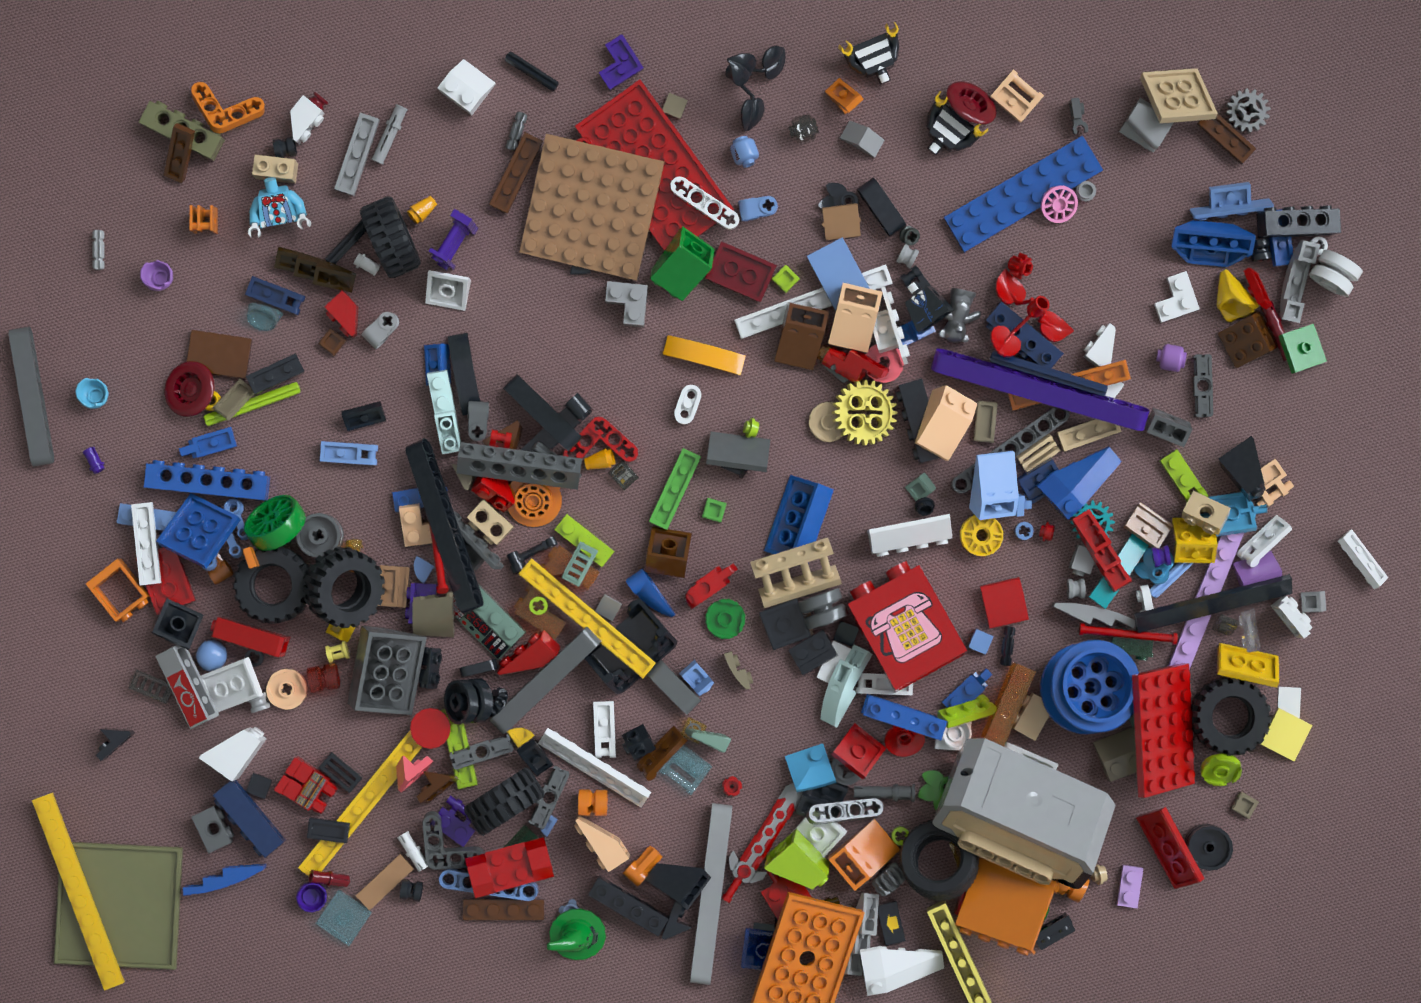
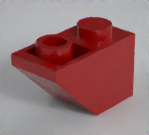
M342 290L324 306L328 310L325 314L333 322L337 320L342 325L339 329L347 337L351 335L355 338L358 327V306Z
M476 477L471 491L480 498L486 500L502 512H505L514 505L515 500L507 480Z

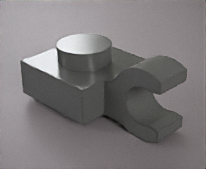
M1072 98L1069 101L1071 122H1073L1072 132L1076 135L1077 127L1082 126L1084 133H1087L1088 125L1081 119L1082 115H1084L1083 102L1080 103L1079 98Z

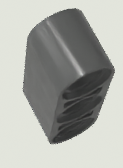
M661 659L647 673V676L686 715L701 702L700 698Z

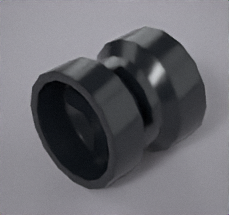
M293 136L287 137L285 141L280 139L273 140L276 157L284 158L287 154L290 157L297 156Z
M1269 238L1255 240L1253 254L1251 255L1252 262L1272 259L1271 252L1268 250L1270 245Z
M403 879L400 899L407 900L409 898L415 902H420L423 882L417 881L412 883L410 880Z

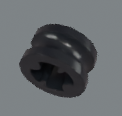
M250 649L245 654V658L252 656V652L255 655L259 654L260 659H257L258 663L251 661L253 667L261 665L264 661V654Z

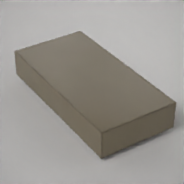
M239 379L213 407L214 411L229 421L254 395L251 386Z
M977 401L973 441L994 443L998 403Z

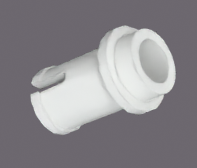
M360 253L353 263L356 265V268L360 267L373 274V276L376 275L381 266L365 257V254L362 255Z

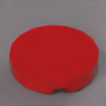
M427 708L414 716L411 721L410 731L412 738L418 745L423 748L432 749L441 746L447 741L451 732V724L444 712L435 708Z

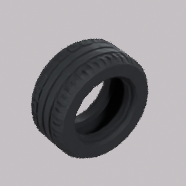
M929 820L914 827L915 829H912L907 834L908 836L905 837L899 855L900 868L908 884L919 895L935 901L951 900L957 896L959 897L960 894L967 891L971 884L974 883L979 870V856L958 846L959 837L935 827L932 823L933 821ZM938 840L952 842L960 849L961 862L957 871L945 880L935 881L923 876L918 868V859L924 847Z

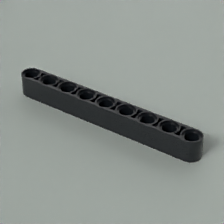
M423 438L406 446L405 451L456 604L460 612L466 614L482 607L484 601L432 446L427 439Z

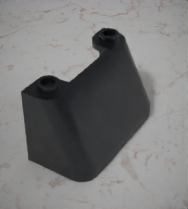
M640 598L628 605V617L615 628L656 663L660 659L662 660L677 645L675 637ZM601 643L584 658L603 682L616 694L625 692L641 678Z

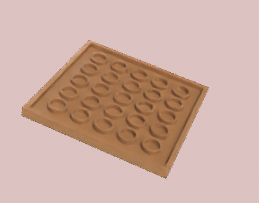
M546 134L519 253L637 281L665 162Z

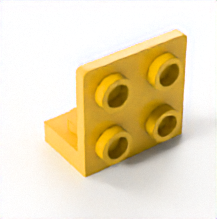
M1172 518L1175 536L1174 563H1215L1218 546L1216 534H1209L1196 524L1195 526L1190 525L1183 518Z

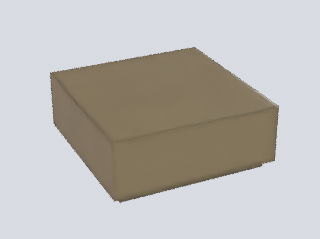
M669 93L662 110L665 114L680 120L688 100Z
M1240 791L1230 809L1250 819L1259 801Z

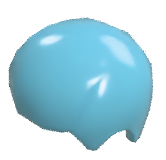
M84 378L77 384L75 390L78 401L90 409L103 406L109 396L107 386L99 379Z

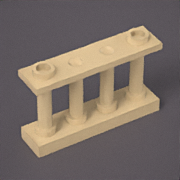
M828 538L750 562L755 578L761 577L764 587L758 590L764 608L842 584L836 565L830 566L827 556L834 553ZM820 558L822 569L810 572L808 562ZM800 565L803 575L791 579L788 568ZM781 571L783 581L772 585L769 574Z

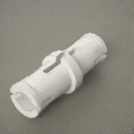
M409 831L397 837L407 852V858L410 857L418 872L428 867L426 859L420 851V846L416 845Z

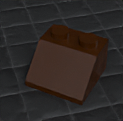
M652 527L644 572L685 578L692 533Z

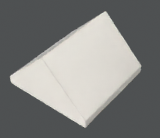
M429 270L425 303L465 311L471 283L470 278Z

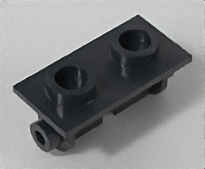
M425 647L421 665H426L427 668L420 670L418 680L420 687L437 689L440 681L439 668L442 661L441 648Z

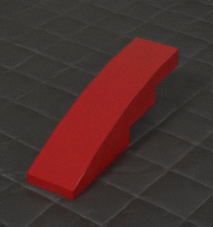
M1090 509L1073 518L1072 521L1083 543L1112 591L1116 592L1131 583V578L1121 565V559L1111 546L1112 542Z

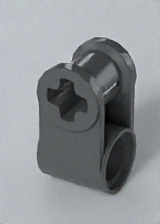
M468 402V433L472 440L481 441L486 436L489 402ZM476 426L483 430L479 432V435H475V432L472 431L475 430Z

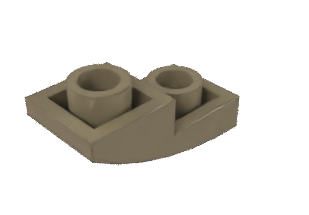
M732 651L724 653L733 675L747 690L751 689L750 684L753 683L751 673L746 672L745 668L740 670L736 668L740 666L737 654L733 655Z

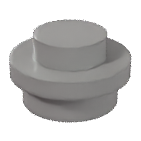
M1084 181L1076 187V196L1081 201H1090L1096 194L1094 184L1089 181Z

